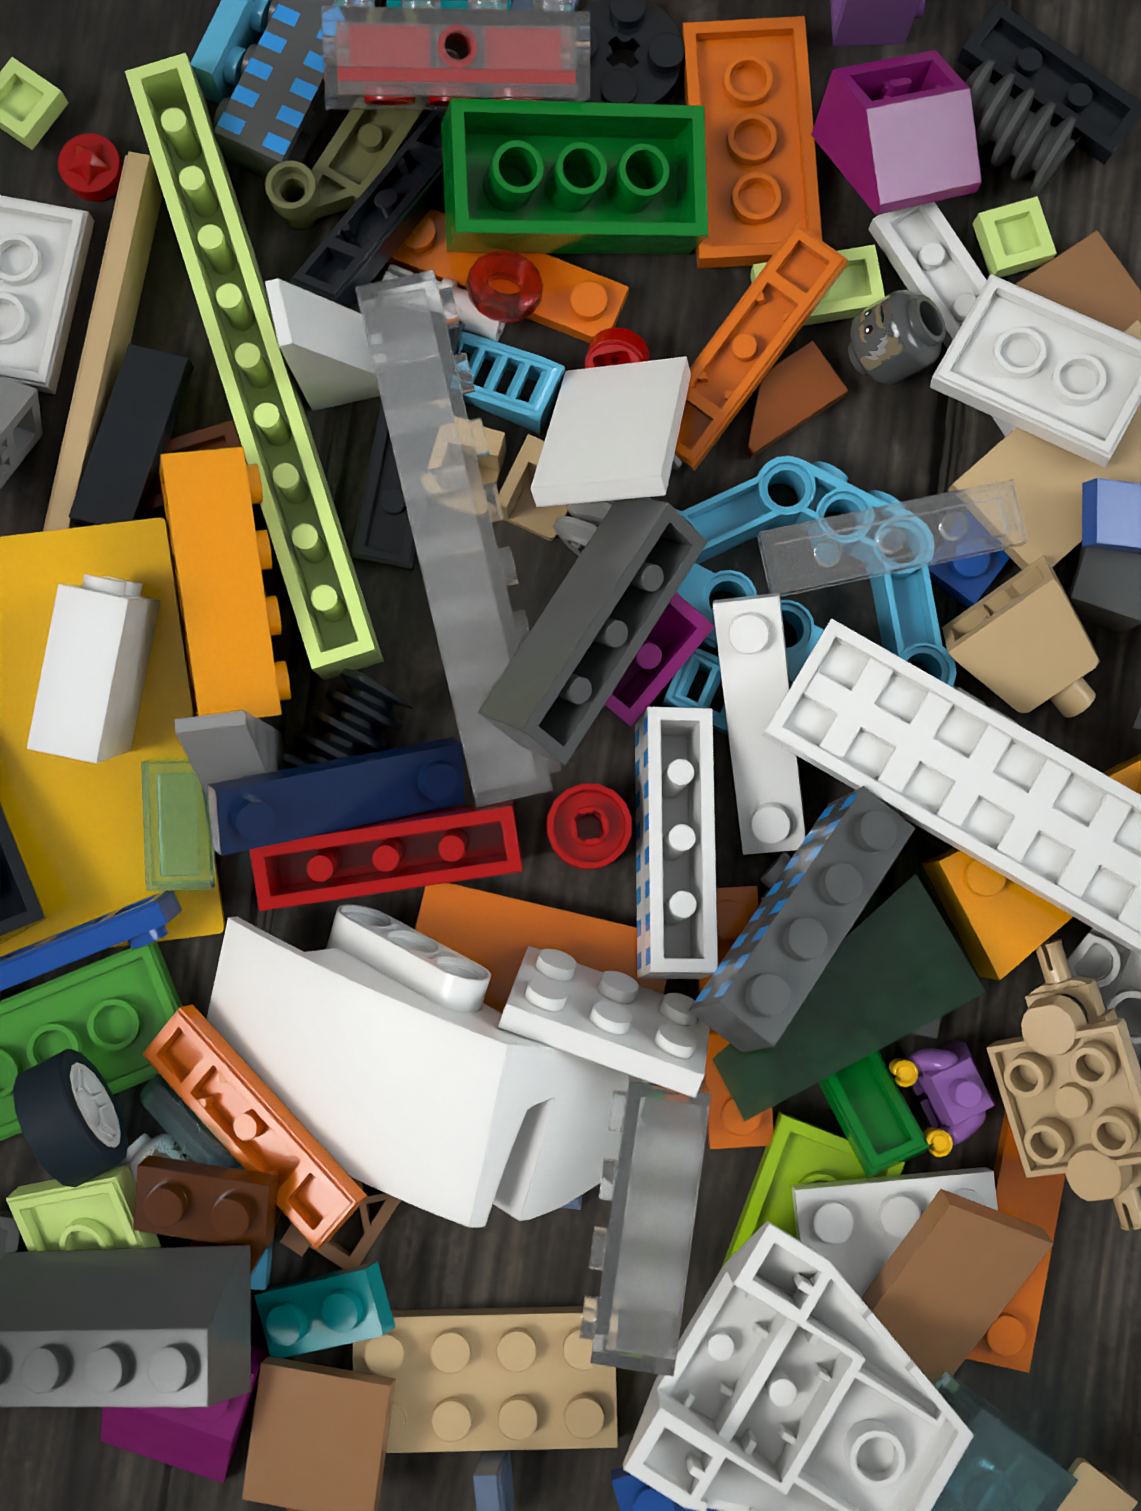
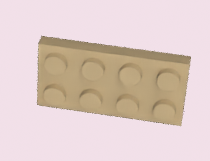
M614 1305L391 1310L396 1326L394 1329L381 1337L353 1342V1371L396 1379L386 1453L618 1448Z

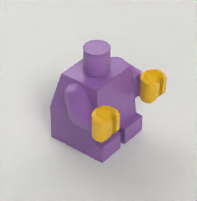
M955 1040L939 1049L924 1048L905 1059L896 1058L889 1064L891 1073L897 1076L894 1079L897 1085L910 1087L914 1095L918 1096L921 1094L922 1096L916 1101L930 1127L923 1134L927 1143L931 1145L929 1151L934 1156H946L950 1153L953 1146L969 1139L984 1123L986 1118L985 1110L995 1106L996 1102L967 1044Z

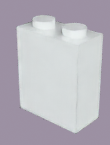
M84 574L82 585L58 584L27 749L91 763H99L131 751L160 600L141 596L142 583L104 575L100 577Z

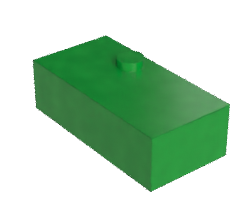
M450 98L441 124L447 252L688 255L708 237L704 106Z

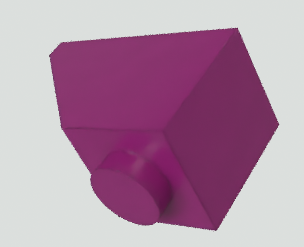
M676 592L604 705L631 727L715 626Z

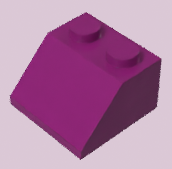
M251 1345V1392L209 1407H103L100 1441L224 1484L257 1391L261 1362L268 1357L269 1351Z

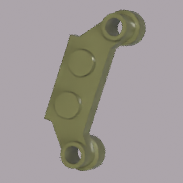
M384 8L375 12L369 18L366 26L414 27V24L409 15L404 11L396 8ZM360 95L312 170L298 161H284L275 165L269 171L265 181V189L273 209L284 218L290 227L303 230L314 225L319 218L351 208L431 112L428 100L422 96H415V104L379 106L365 104L364 95Z

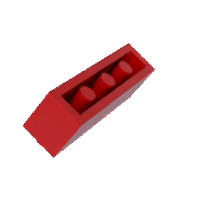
M514 799L417 813L249 850L259 911L521 872L524 862Z

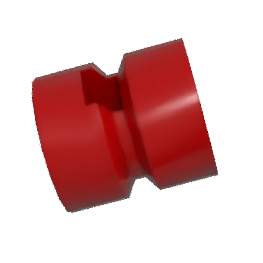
M582 783L566 789L553 802L547 816V835L553 852L565 864L578 870H597L610 865L625 851L632 834V818L625 801L614 790L600 784Z

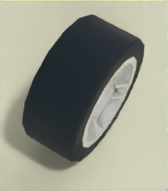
M68 1048L16 1076L13 1098L15 1112L22 1133L36 1159L46 1172L60 1184L77 1187L116 1167L127 1157V1133L117 1101L97 1068L82 1053Z

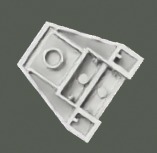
M766 1221L723 1265L657 1376L625 1457L623 1469L682 1507L696 1511H706L707 1508L718 1511H931L974 1434L828 1258L771 1222Z

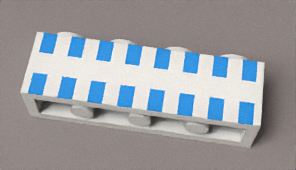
M647 707L635 724L637 979H703L713 975L718 968L712 709Z

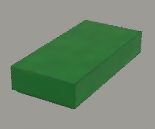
M867 1029L809 1054L807 1062L867 1179L925 1153L930 1146Z

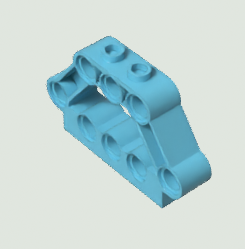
M781 456L767 462L759 471L757 477L684 511L675 509L708 542L676 592L714 626V612L709 603L710 595L717 591H727L736 597L757 595L756 588L752 581L743 573L733 570L713 573L698 564L772 529L781 530L794 527L807 534V540L812 549L820 555L829 558H839L848 555L862 563V568L871 581L882 648L905 661L921 663L926 667L931 676L953 687L956 678L955 661L947 649L942 646L928 569V562L933 552L932 535L925 524L916 517L902 511L904 506L895 497L877 490H871L867 493L847 483L848 477L846 474L828 463L816 461L812 465L800 458ZM779 483L790 486L797 495L798 504L790 507L777 505L771 500L767 487ZM828 512L843 513L851 521L853 533L849 536L835 535L827 528L824 515ZM893 540L903 545L908 554L907 565L898 566L886 560L881 549L882 541ZM781 600L783 620L793 626L797 637L796 644L786 648L791 688L824 630L814 625V619L810 612L799 602ZM714 627L699 646L719 656L716 628Z

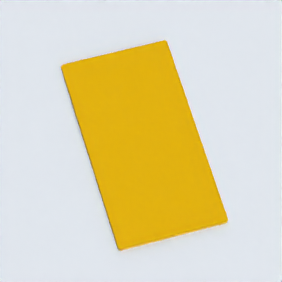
M163 518L0 537V802L47 918L1 943L0 956L167 889L174 891L182 911L165 925L169 933L156 940L157 942L215 935L225 930L226 926L215 850L212 844L207 795L175 733L174 719L195 717L169 530L167 521ZM84 574L100 577L104 575L142 583L141 596L160 600L131 751L99 763H91L27 749L58 584L82 585ZM126 940L111 947L127 946L130 944Z

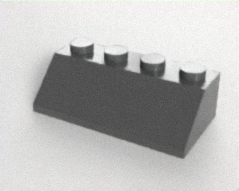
M250 1245L19 1251L5 1253L0 1261V1407H209L251 1392Z

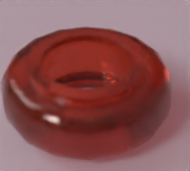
M500 250L491 251L479 257L469 269L466 281L470 302L479 313L494 321L503 323L521 321L532 315L542 301L544 285L541 274L531 260L519 253ZM497 279L509 280L516 284L521 291L513 294L501 293L495 290L489 282Z

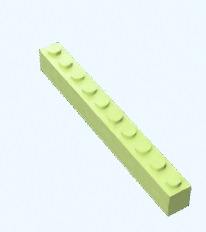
M186 53L127 70L125 74L242 447H244L245 457L248 464H258L263 494V503L260 505L311 668L323 680L339 676L344 668L355 671L383 662L382 653L295 379L279 348L268 294L222 150L213 132L214 124L203 90Z

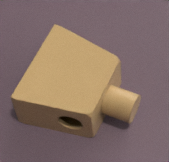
M1044 555L942 627L947 651L950 656L1019 713H1029L1049 699L1064 717L1070 718L1086 710L1095 699V692L1083 679V676L1095 669L1100 661L1059 579Z

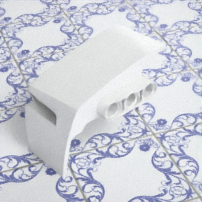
M355 904L340 905L337 908L326 949L304 952L262 931L239 917H228L207 1014L208 1022L350 1177L443 1218L467 1227H485L492 1204H494L519 1221L530 1220L563 1207L595 1187L620 1168L648 1082L499 1028L502 1013L483 1003L491 973L486 968L376 909Z

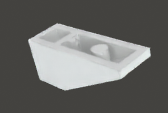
M279 278L265 281L279 348L312 411L383 396L380 374L388 372V356L382 334L370 335L363 314Z

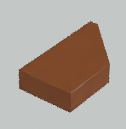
M811 341L773 366L759 384L746 452L751 459L843 399L847 394L848 389L814 341Z

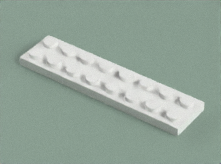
M831 618L762 736L855 790L865 786L901 817L1141 956V795Z

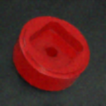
M87 133L72 138L64 145L59 155L58 169L62 179L74 195L86 201L98 202L106 200L118 192L124 162L115 146L107 138L98 134Z
M618 327L604 329L597 333L589 344L585 358V368L649 361V350L644 340L633 331Z

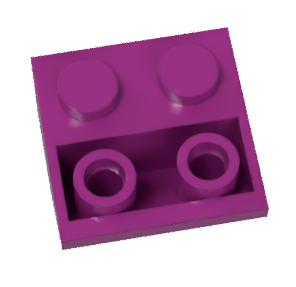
M936 50L832 70L811 135L875 215L978 191L981 184V174L970 88Z

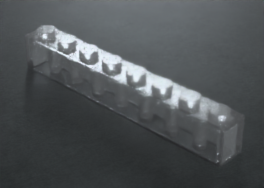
M434 270L355 287L476 807L551 791L553 788L549 774L562 772L560 763L521 747L478 714V711L530 633L525 609L512 612L506 586L519 584L511 547L497 548L492 523L504 520L496 482L483 484L477 459L490 456L481 417L468 420L463 394L475 392L467 354L465 352L453 355L448 329L460 327L452 288L448 287L438 290Z

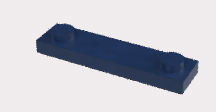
M451 737L207 784L213 849L222 856L463 804V743Z

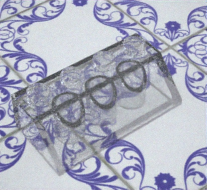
M628 1074L626 1091L613 1089L608 1131L620 1132L617 1159L604 1158L598 1197L600 1200L611 1201L608 1227L594 1226L589 1269L601 1270L598 1297L587 1295L584 1297L579 1334L580 1339L592 1340L590 1364L674 1377L711 1092L704 1079L695 1098Z

